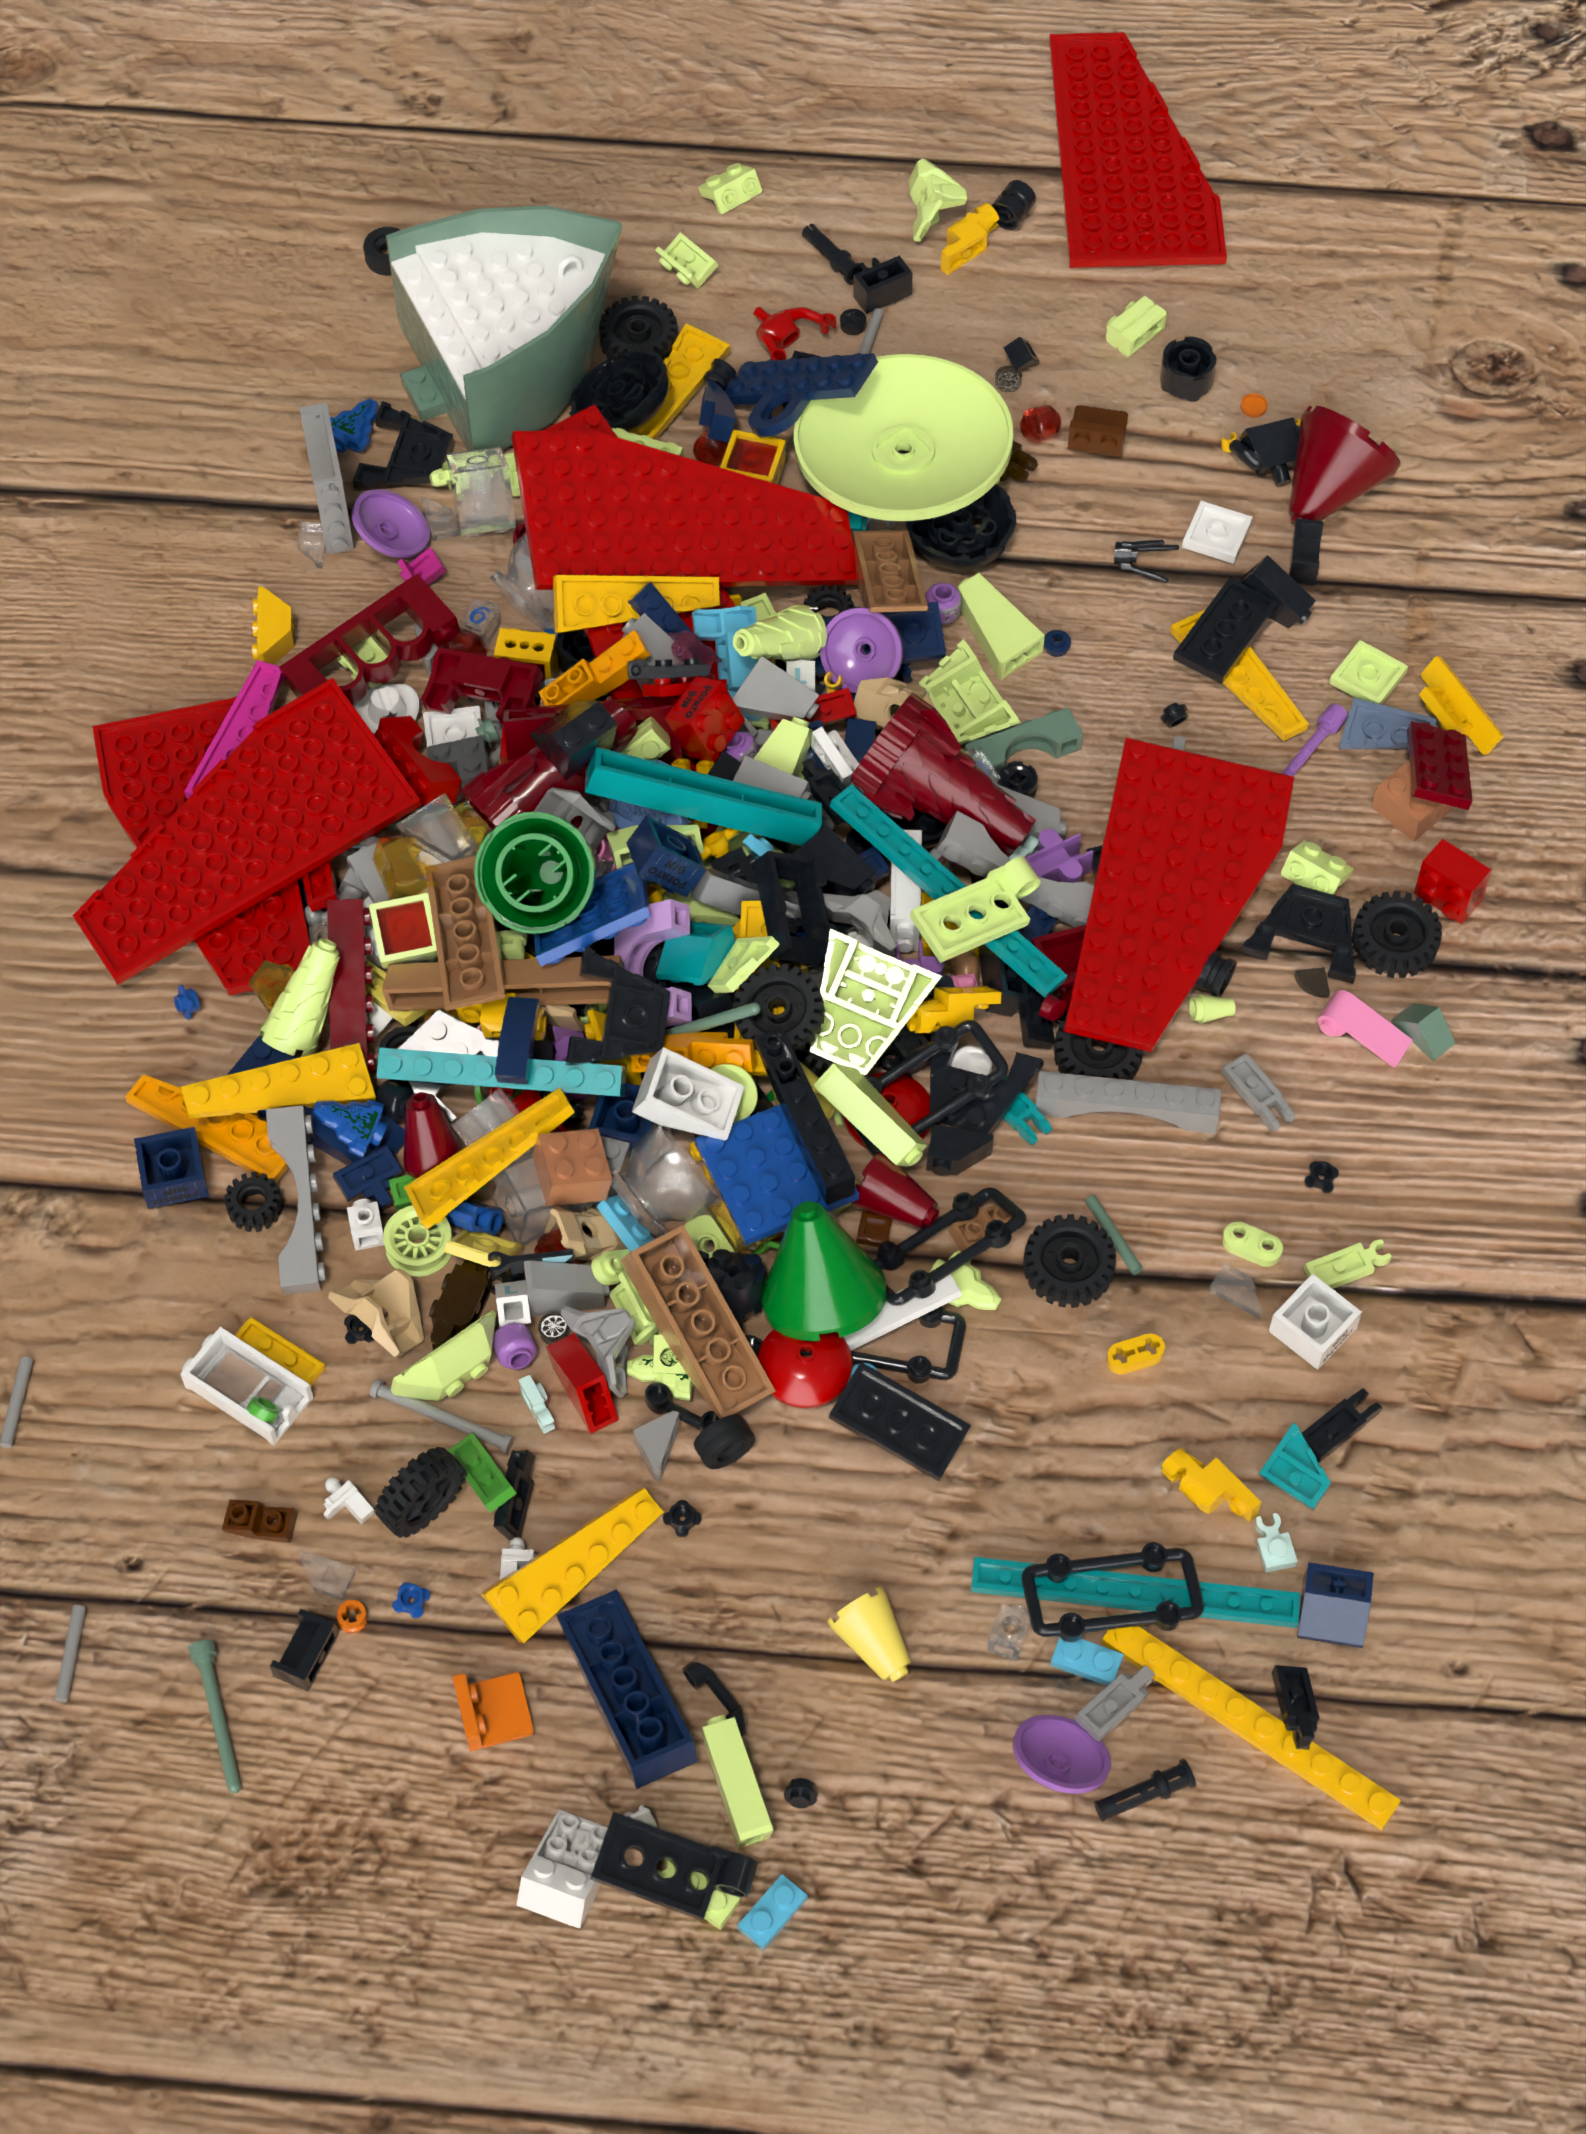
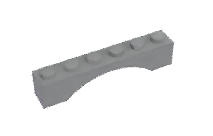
M959 811L955 813L946 825L935 850L946 859L969 869L973 874L985 879L990 871L1004 866L1011 861L990 838L983 824ZM1038 876L1041 881L1039 887L1031 894L1021 898L1024 902L1033 904L1047 912L1051 917L1058 918L1074 928L1086 925L1094 886L1086 881L1075 883L1057 882Z
M1039 1071L1035 1106L1038 1107V1111L1043 1116L1067 1118L1091 1112H1128L1158 1118L1187 1131L1216 1133L1220 1114L1221 1089Z
M303 1105L266 1109L270 1145L291 1170L298 1192V1212L295 1226L287 1245L278 1256L280 1287L284 1295L321 1291L320 1281L326 1280L324 1262H319L318 1251H323V1239L321 1232L316 1233L315 1224L316 1221H321L319 1203H314L313 1192H318V1181L316 1173L311 1174L310 1163L316 1162L314 1144L308 1143V1134L313 1133L311 1115H306Z

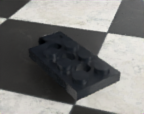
M613 1812L590 1880L702 1921L714 1889L736 1897H748L758 1862L748 1856L730 1852L713 1845L710 1847L704 1846ZM631 1848L639 1850L643 1857L642 1864L630 1866L625 1861V1851ZM662 1860L671 1862L675 1869L673 1877H661L657 1872V1863ZM699 1872L705 1876L707 1881L705 1889L695 1890L689 1884L691 1873Z

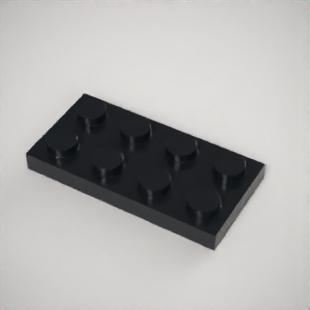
M1230 577L1175 650L1173 660L1223 684L1277 610L1279 601Z
M862 1362L858 1365L828 1417L937 1481H940L971 1427L969 1423Z

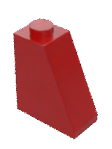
M573 1333L546 1346L553 1369L589 1433H594L618 1421L619 1419L605 1376L577 1336Z

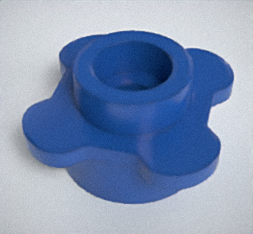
M179 985L178 995L174 996V1004L179 1013L183 1012L184 1017L189 1020L191 1019V1013L199 1010L198 996L192 988L185 990L183 985Z
M403 1583L399 1587L397 1600L392 1604L393 1609L396 1613L405 1612L410 1614L412 1618H420L424 1613L422 1608L425 1602L430 1599V1593L426 1588L421 1589L415 1584ZM410 1598H413L414 1602L409 1603L408 1600Z

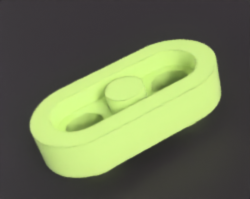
M1243 1222L1230 1223L1224 1229L1222 1243L1228 1252L1264 1267L1274 1266L1280 1261L1283 1245L1276 1236ZM1241 1233L1244 1237L1237 1238L1234 1234ZM1263 1245H1269L1273 1249L1266 1250L1263 1248Z
M628 1249L608 1251L596 1256L592 1260L591 1269L597 1281L603 1285L620 1284L621 1281L618 1274L626 1271L621 1260L630 1251Z

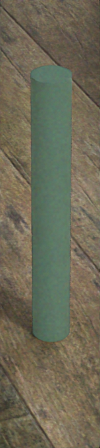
M1095 1195L1089 1196L1085 1203L1100 1226L1107 1231V1236L1112 1238L1113 1246L1132 1275L1140 1273L1143 1267L1097 1197Z

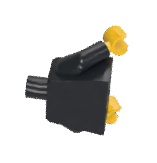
M1292 417L1247 428L1239 437L1240 441L1237 440V434L1231 432L1230 440L1221 437V449L1224 452L1235 454L1250 469L1255 470L1258 476L1272 473L1276 486L1286 485L1291 482L1288 469L1295 467L1301 420Z

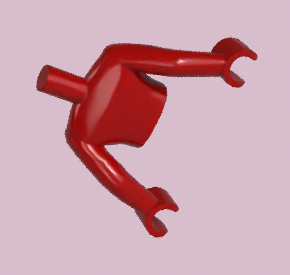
M757 307L753 313L755 317L762 321V324L756 330V336L771 353L770 360H786V352L783 349L792 345L800 335V329L795 325L797 320L808 319L820 324V331L823 334L829 333L828 325L834 329L836 328L835 315L831 313L822 315L806 307L785 309L773 315H770L761 307Z

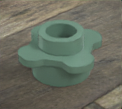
M478 718L479 727L475 728L478 736L483 735L485 743L487 742L491 749L493 748L492 742L499 740V737L490 719L482 722Z

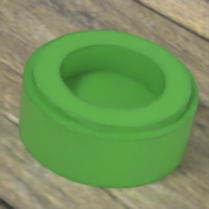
M259 1396L252 1397L247 1406V1411L250 1414L269 1423H275L280 1414V1409L276 1404Z

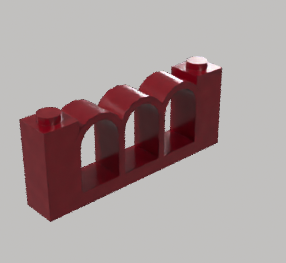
M415 574L282 664L279 669L284 682L297 697H300L328 681L319 670L342 655L358 673L351 683L339 686L353 705L366 696L369 682L377 684L393 679L401 668V660L407 662L417 661L430 652L433 643L440 647L445 642L452 641L461 631L457 617L426 582L418 574ZM406 611L422 629V632L417 638L403 642L395 639L384 626ZM374 633L390 653L385 660L371 664L361 660L351 648Z
M649 696L615 700L634 720L648 719L651 716L668 733L671 749L657 760L667 762L671 766V763L676 759H682L681 744L665 720V717L677 702V696ZM571 704L503 710L508 761L524 756L529 750L536 747V743L530 737V733Z

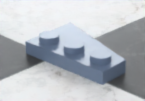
M1354 697L1339 749L1409 748L1407 729L1410 722L1429 723L1435 727L1437 719Z

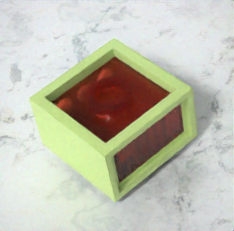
M428 893L369 904L380 963L383 969L388 968L389 964H407L438 958Z

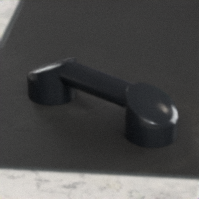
M652 1383L645 1390V1402L652 1412L664 1414L677 1411L681 1421L700 1430V1433L710 1424L719 1420L714 1411H708L701 1417L670 1401V1389L663 1383Z
M690 1662L682 1668L683 1674L691 1686L698 1690L707 1684L729 1712L726 1715V1719L735 1717L741 1737L746 1734V1723L742 1706L738 1704L714 1671L698 1662Z

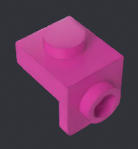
M431 547L411 563H407L402 558L397 561L402 569L400 575L404 581L418 574L428 586L447 571L440 557Z

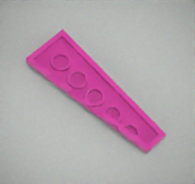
M260 660L256 661L184 791L187 799L193 794L192 790L217 763L221 759L225 760L254 730L253 726L260 719L272 713L283 681L279 669L280 666Z

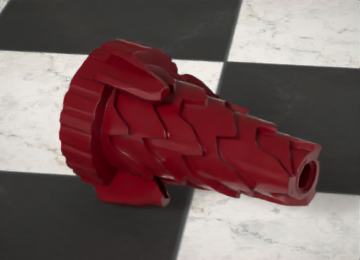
M913 692L884 727L850 778L852 785L856 789L861 791L883 813L895 818H902L910 822L915 815L914 807L919 811L928 812L938 820L948 824L955 813L959 811L983 824L998 848L1009 856L1019 847L1036 822V819L1014 804L1016 799L992 783L991 778L975 765L974 759L962 750L946 720L936 708Z
M609 696L601 704L617 723L614 743L610 751L619 753L633 739L638 728L633 717ZM536 746L524 756L498 764L486 773L483 771L479 772L460 790V793L484 822L494 830L503 820L511 816L534 812L547 790L552 787L578 791L585 797L588 794L585 793V776L588 765L568 780H565L542 750ZM575 816L570 823L579 828L582 823V816Z

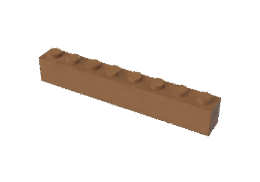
M621 955L602 956L619 963V966L624 968ZM564 957L556 964L548 963L544 966H540L537 959L503 960L505 993H516V997L539 999V1005L607 1003L610 982L579 976L582 957ZM438 962L389 964L382 987L389 1011L445 1009Z

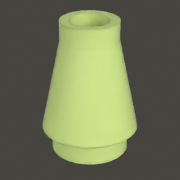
M1198 994L1197 997H1192L1189 1001L1190 1018L1192 1021H1198L1202 1024L1219 1018L1234 1016V999Z

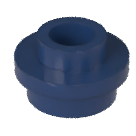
M1052 630L1044 637V649L1051 656H1063L1071 647V638L1064 631Z

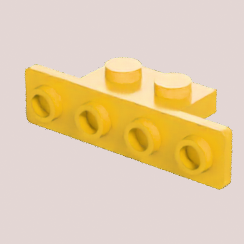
M1436 656L1421 673L1422 679L1429 687H1425L1419 696L1425 702L1426 709L1441 722L1442 729H1452L1467 735L1483 755H1488L1503 738V733L1443 658Z

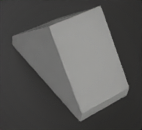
M671 1411L633 1430L634 1444L652 1477L657 1481H661L680 1427L679 1412Z

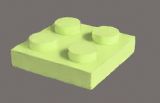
M1359 640L1332 674L1329 684L1355 698L1383 704L1406 675L1408 666Z

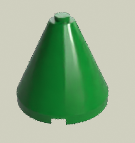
M543 812L517 814L503 820L491 833H488L480 845L474 867L475 885L482 903L494 915L495 919L506 927L524 933L554 931L576 919L590 901L596 881L594 855L583 834L565 819Z
M805 1201L799 1204L792 1212L765 1282L761 1299L764 1315L768 1323L776 1331L790 1338L804 1341H820L819 1334L837 1331L839 1338L847 1336L867 1326L882 1311L887 1300L885 1276L875 1261L822 1205L812 1201Z

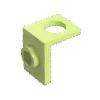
M658 1331V1335H653L649 1340V1346L653 1347V1373L684 1374L685 1370L679 1361L671 1367L663 1365L660 1361L661 1352L670 1347L661 1332Z

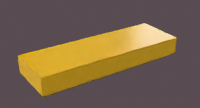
M251 1316L234 1335L310 1384V1387L326 1369L323 1362Z

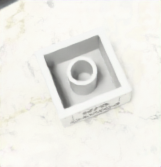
M1312 1274L1273 1314L1269 1332L1318 1370L1357 1329L1362 1311Z

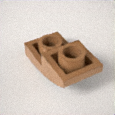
M996 1204L981 1209L978 1215L970 1220L953 1223L948 1232L962 1252L985 1237L986 1225L989 1222L1001 1220L1006 1223L1012 1217Z

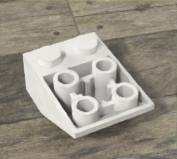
M559 1809L521 1876L517 1906L580 1929L601 1883L590 1880V1876L607 1827Z

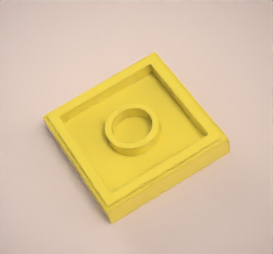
M462 1230L446 1242L444 1252L488 1267H496L500 1265V1262L498 1260L488 1261L489 1253L498 1251L509 1256L522 1255L524 1246L488 1233Z

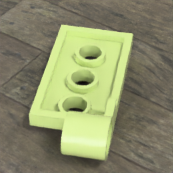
M1024 856L1016 857L1004 866L990 871L986 879L912 909L910 918L941 963L1027 926L1030 922V917L1018 899L1034 892L1039 887L1041 881ZM1003 900L1009 907L1005 909L999 908L995 905L994 901ZM975 910L980 912L984 918L974 919L970 916L969 912ZM944 922H954L959 929L950 930L945 927Z

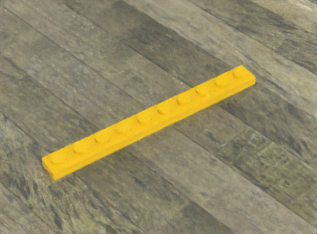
M1141 1627L1111 1629L1102 1638V1645L1108 1649L1123 1653V1659L1138 1669L1146 1665L1155 1673L1152 1677L1153 1679L1381 1831L1400 1805L1401 1800L1313 1741H1311L1309 1750L1296 1749L1292 1738L1293 1731L1286 1730L1285 1724L1281 1720Z

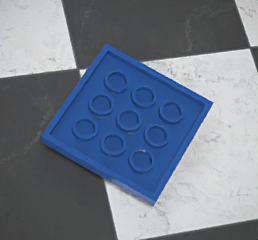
M634 862L596 878L590 901L581 914L572 922L554 931L534 933L535 957L540 966L548 963L556 964L574 951L582 952L585 947H590L592 943L603 938L611 939L621 930L629 926H640L646 922L647 918L651 917L646 881L636 873L637 869Z
M780 1105L733 1123L727 1140L704 1135L695 1138V1146L745 1246L785 1230L793 1210L802 1202L812 1201L819 1203L829 1212L859 1200V1193L855 1187L854 1195L828 1205L825 1204Z

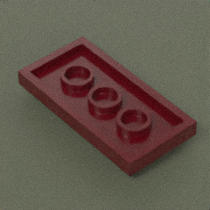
M1411 721L1407 729L1413 797L1469 810L1473 800L1466 735L1452 729L1437 728L1429 723Z

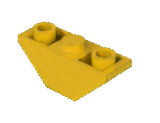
M258 587V596L253 598V613L257 615V620L252 622L254 638L257 637V643H252L253 659L274 665L294 647L295 624L292 609L265 587Z

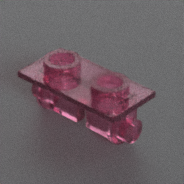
M682 631L681 633L668 634L675 641L671 646L672 654L682 663H684V658H701V663L709 664V673H711L713 662H722V659L713 652V649L703 644L695 633Z

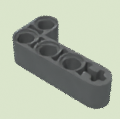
M706 867L707 871L690 893L691 897L700 902L740 916L742 901H760L757 884ZM782 887L787 907L786 917L793 919L800 917L802 919L797 892ZM788 923L790 933H797L799 927L796 924Z

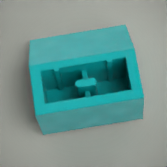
M690 921V935L665 940L656 971L657 979L670 980L671 983L689 982L697 986L708 983L735 943L732 926Z

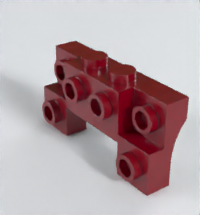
M438 647L433 657L430 678L420 701L426 710L446 714L452 713L459 696L500 703L496 717L500 724H503V710L537 706L533 698L544 675L538 665L516 662L506 657H489L480 652L473 654Z

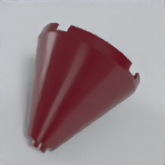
M1309 405L1301 416L1289 505V514L1292 516L1291 522L1295 524L1296 518L1322 521L1395 475L1401 465L1400 459L1384 442L1378 445L1369 437L1371 432L1353 420L1318 405L1312 412L1310 411L1312 406Z

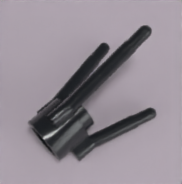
M1162 539L1116 542L1114 564H1121L1120 570L1131 571L1163 583H1168V578L1133 566L1131 562L1137 563L1138 552L1169 551L1179 550L1180 547L1179 545H1163L1164 540Z

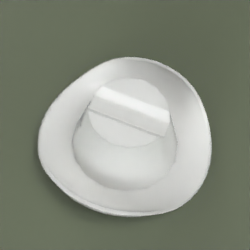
M385 684L369 689L366 696L354 704V708L372 733L375 734L376 730H378L380 718L411 716L416 720L419 710V698L415 690L406 684Z

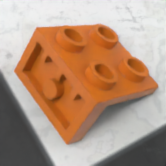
M515 1672L467 1684L465 1673L452 1676L470 1752L534 1734L520 1673Z

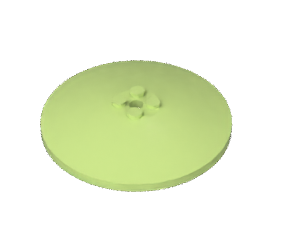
M894 354L876 357L878 363L856 397L811 400L795 422V456L801 472L810 485L821 496L842 509L868 518L887 521L930 519L968 506L982 497L998 482L1010 461L1013 448L1011 414L997 390L983 377L962 365L925 355ZM902 450V451L909 452V453H907V454H900V453H898V451Z

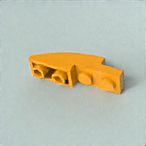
M634 629L593 661L588 663L585 659H582L538 693L545 706L572 704L576 700L593 701L629 680L627 677V661L645 660L651 653L640 633Z
M727 1032L664 1035V1048L708 1069L720 1064H734L742 1067L747 1072H753L756 1067L753 1039L728 1038ZM655 1054L631 1057L633 1072H646L649 1060Z

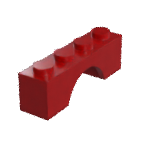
M411 716L380 718L375 737L418 795L424 806L455 804L461 778L449 763L431 760L418 752L423 730Z

